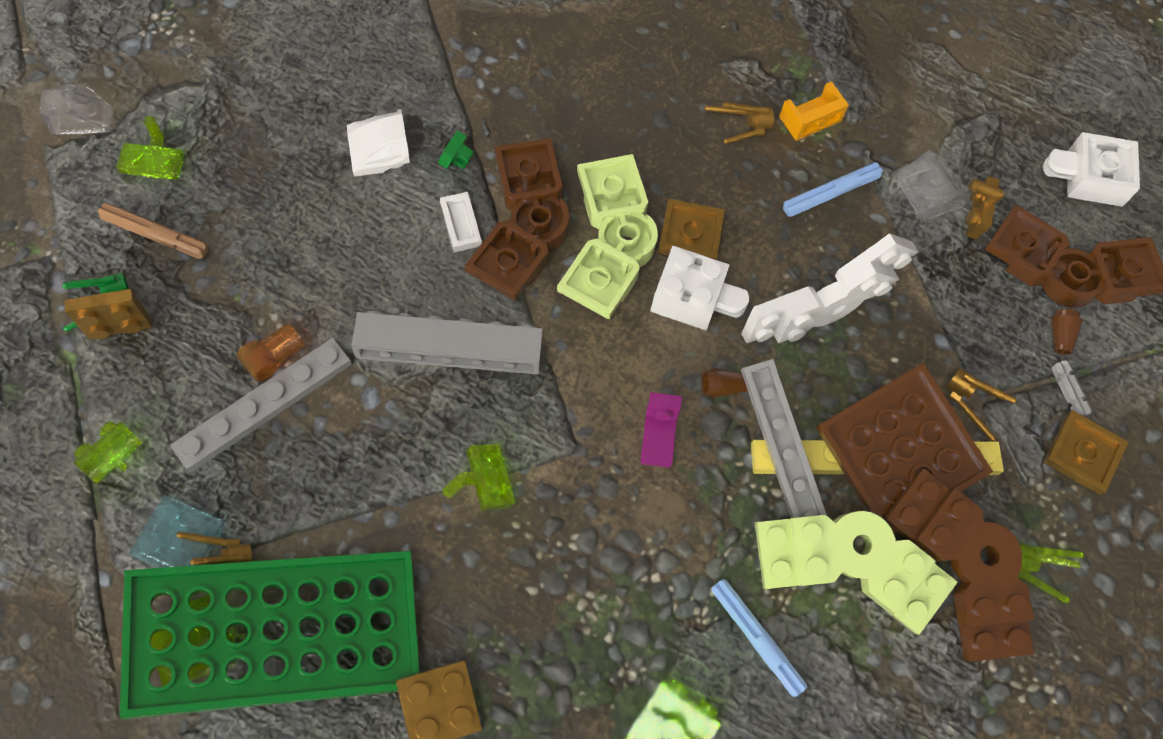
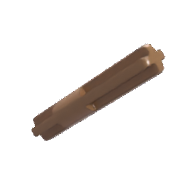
M103 203L102 207L98 209L100 219L192 257L203 259L208 253L207 243L109 203Z

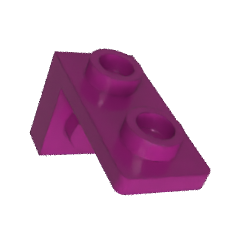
M650 392L646 405L640 463L642 465L670 468L672 466L676 420L681 409L682 396Z

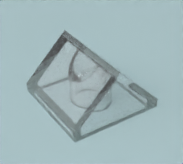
M931 150L925 152L895 175L896 181L922 222L969 205L972 202L944 157Z

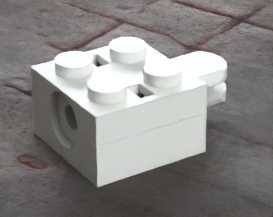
M1082 132L1068 151L1054 149L1043 162V171L1047 176L1067 179V197L1123 207L1140 189L1137 141Z
M672 246L654 294L650 312L707 331L713 311L738 318L746 310L749 303V295L742 288L724 283L729 264Z

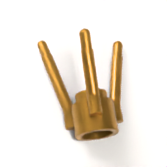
M724 102L723 107H704L705 111L747 115V125L754 130L724 139V144L737 142L753 136H764L765 129H772L774 112L772 107H757Z
M960 368L946 386L947 389L952 391L948 398L961 407L991 442H995L996 437L962 397L965 396L969 399L978 388L1003 401L1007 400L1011 403H1016L1017 399L976 379Z
M177 532L176 534L177 538L227 547L220 550V556L193 558L190 560L191 565L252 561L250 544H240V539H223L186 532Z

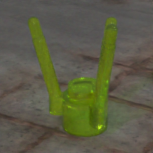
M1020 543L1022 567L1017 577L1025 579L1055 598L1069 603V597L1029 573L1032 571L1038 572L1042 562L1080 568V562L1054 556L1083 558L1084 553Z

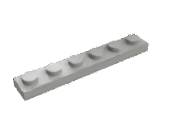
M331 338L172 443L170 447L187 471L192 473L352 365L351 361L335 340Z
M770 359L742 368L741 372L790 517L827 516L774 360Z

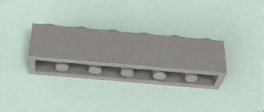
M379 311L357 312L351 346L356 359L539 375L543 328H536L530 324L509 326L497 321L488 324L476 323L470 319L452 321L438 316L419 318L406 313H400L396 316L385 315Z

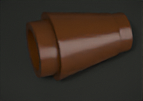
M1059 309L1055 311L1054 316L1051 318L1055 353L1061 355L1073 354L1083 322L1080 318V312L1072 309Z
M711 368L710 371H704L702 374V392L704 395H710L711 398L748 391L741 373Z

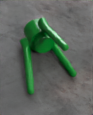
M123 272L102 278L68 281L62 284L63 289L99 286L101 294L129 289ZM73 321L64 326L63 330L68 332L78 326Z

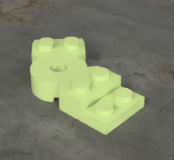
M633 154L577 165V173L584 193L585 208L591 226L599 229L598 239L587 241L557 285L559 293L607 319H610L620 302L625 300L636 283L640 267L652 258L658 237L657 226L654 220L649 215H646L648 199ZM622 237H630L632 240H625Z
M849 512L838 516L834 521L826 515L755 522L763 589L832 583L837 580L841 573L848 577L860 578L864 594L914 634L920 635L958 583L935 564L936 561L910 540L895 541L893 531L887 522L871 512ZM857 536L862 537L865 542V549L861 554H858L853 548V541Z

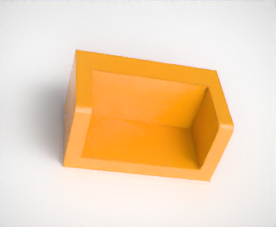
M833 82L826 83L820 97L799 106H795L791 99L784 101L779 118L793 138L798 141L842 122L849 104Z

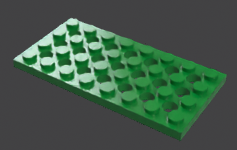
M411 551L124 570L120 719L122 720L398 692L395 680L419 673ZM374 580H383L388 585V592L384 596H374L369 591V584ZM341 582L351 584L354 594L348 599L338 598L334 593V588L337 584ZM305 585H314L319 590V596L312 602H305L300 599L298 595L299 590ZM271 587L279 588L284 594L281 602L275 605H269L263 600L264 592ZM234 590H242L247 594L246 603L238 608H233L226 602L228 594ZM201 592L208 594L211 600L207 608L197 611L189 606L193 595ZM167 595L173 599L171 609L162 614L154 612L152 610L153 601L159 596ZM377 613L386 614L390 619L389 628L384 631L375 630L370 622L372 616ZM342 616H349L355 621L356 627L349 634H342L335 627L337 619ZM306 619H314L320 624L321 629L317 635L306 637L300 632L299 627L301 623ZM270 622H279L285 629L282 637L277 640H269L263 634L265 626ZM234 625H243L248 630L246 639L240 643H231L226 638L227 631ZM197 628H206L210 632L209 641L200 647L190 644L189 636L191 632ZM159 631H168L172 634L171 644L163 650L154 649L151 646L152 637ZM384 647L390 650L392 662L386 666L377 665L372 658V654L376 649ZM352 651L357 656L355 667L348 670L339 667L337 656L341 652ZM308 654H316L322 661L320 669L314 673L305 672L300 665L302 658ZM272 657H279L285 662V669L278 676H269L264 671L265 662ZM236 660L244 661L248 665L247 674L239 680L229 678L226 673L229 664ZM197 664H206L210 668L209 678L199 684L191 682L189 680L191 668ZM160 667L169 668L172 672L170 682L163 687L153 686L150 682L153 671Z

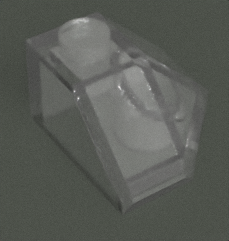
M86 84L54 85L42 90L39 115L53 135L112 131V105Z

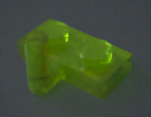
M146 116L143 122L151 136L149 146L124 143L116 168L122 174L177 180L184 154L180 149L162 147L164 136L153 116Z
M500 445L470 446L466 453L471 472L457 474L443 487V494L450 498L464 486L475 485L481 511L504 509L513 506L515 500Z

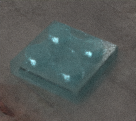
M164 495L130 550L129 555L155 568L193 566L190 564V560L207 557L213 544L180 539L176 536L177 532L218 538L225 523L223 520Z

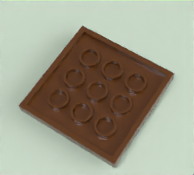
M924 363L816 426L817 431L866 510L878 515L882 519H884L920 469L927 470L949 489L956 488L960 492L993 472ZM890 527L893 531V534L897 532L892 527Z

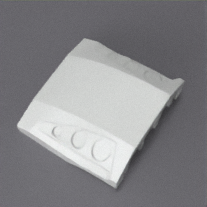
M401 109L394 113L374 116L347 125L354 177L383 173L390 168L396 169L402 167L405 163H410Z

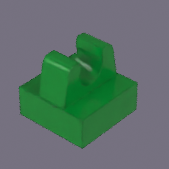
M457 130L444 149L438 164L447 169L452 163L464 169L474 154L470 148L463 144L467 136Z

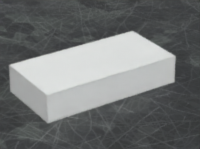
M468 192L441 197L440 205L453 253L479 247L482 244Z

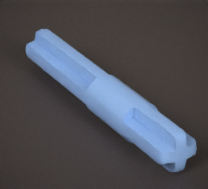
M877 162L871 163L784 201L783 210L787 216L792 217L880 178L883 169Z
M723 579L712 587L713 594L791 696L796 697L807 688L806 682L728 581Z

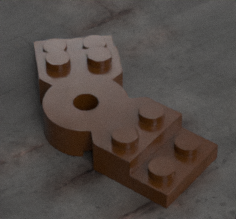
M551 138L494 147L505 207L511 210V216L508 221L498 222L465 264V271L514 301L528 283L532 284L547 265L548 252L558 248L565 241L568 234L569 210L566 203L562 200L563 185ZM536 220H543V221H545V222H543V223H537V222H535V221H536Z
M1015 205L985 248V250L1009 264L1005 271L1029 286L1042 285L1046 294L1053 301L1065 307H1083L1094 299L1106 305L1132 302L1138 296L1163 294V264L1152 237L1100 242L1087 253L1080 249L1068 248L1070 243L1067 235L1020 206Z
M920 469L883 520L936 562L950 560L955 574L963 582L959 584L953 596L964 660L971 662L1034 654L1028 622L1034 620L1029 588L1017 578L1022 567V551L1016 537L1007 528L999 524L984 522L982 509L956 488L949 489L927 470ZM982 549L988 554L986 564L983 563L980 557Z

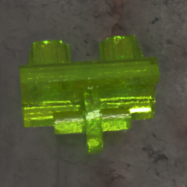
M112 421L107 422L100 429L99 435L101 438L92 446L89 443L82 444L74 451L76 460L73 463L96 484L116 466L125 472L129 467L123 460L142 444L121 421L117 424Z

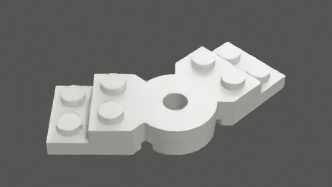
M888 234L840 268L835 275L837 282L822 288L818 292L813 287L807 286L753 307L741 334L746 343L755 340L763 342L773 335L778 343L786 340L790 342L797 341L811 328L837 321L855 310L864 300L889 292L892 289V284L899 280L894 269H900L912 261L911 257L919 251L912 241Z

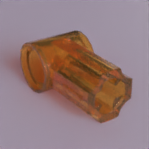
M287 323L262 341L253 340L246 343L238 351L237 358L255 381H263L276 372L279 363L304 347L305 343L295 328Z

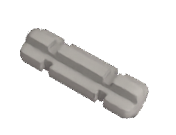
M1065 360L1053 365L1051 369L1055 378L1060 379L1058 384L1067 403L1072 404L1070 410L1084 417L1089 415L1092 409L1088 401L1083 400L1086 396L1076 376L1071 375L1073 369L1070 363Z

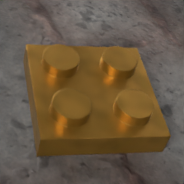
M668 199L658 254L669 256L672 246H676L717 260L725 209Z
M131 289L64 300L65 312L88 339H104L113 334H132L141 331V329L152 328L150 315Z
M1071 410L1066 414L1043 463L1101 495L1107 491L1129 442Z
M465 660L395 680L409 739H457L482 731Z

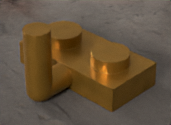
M989 176L984 181L975 178L971 180L968 189L972 190L970 195L972 206L966 217V223L968 224L966 236L977 240L992 226L995 204L1004 196V191L998 188L999 179Z

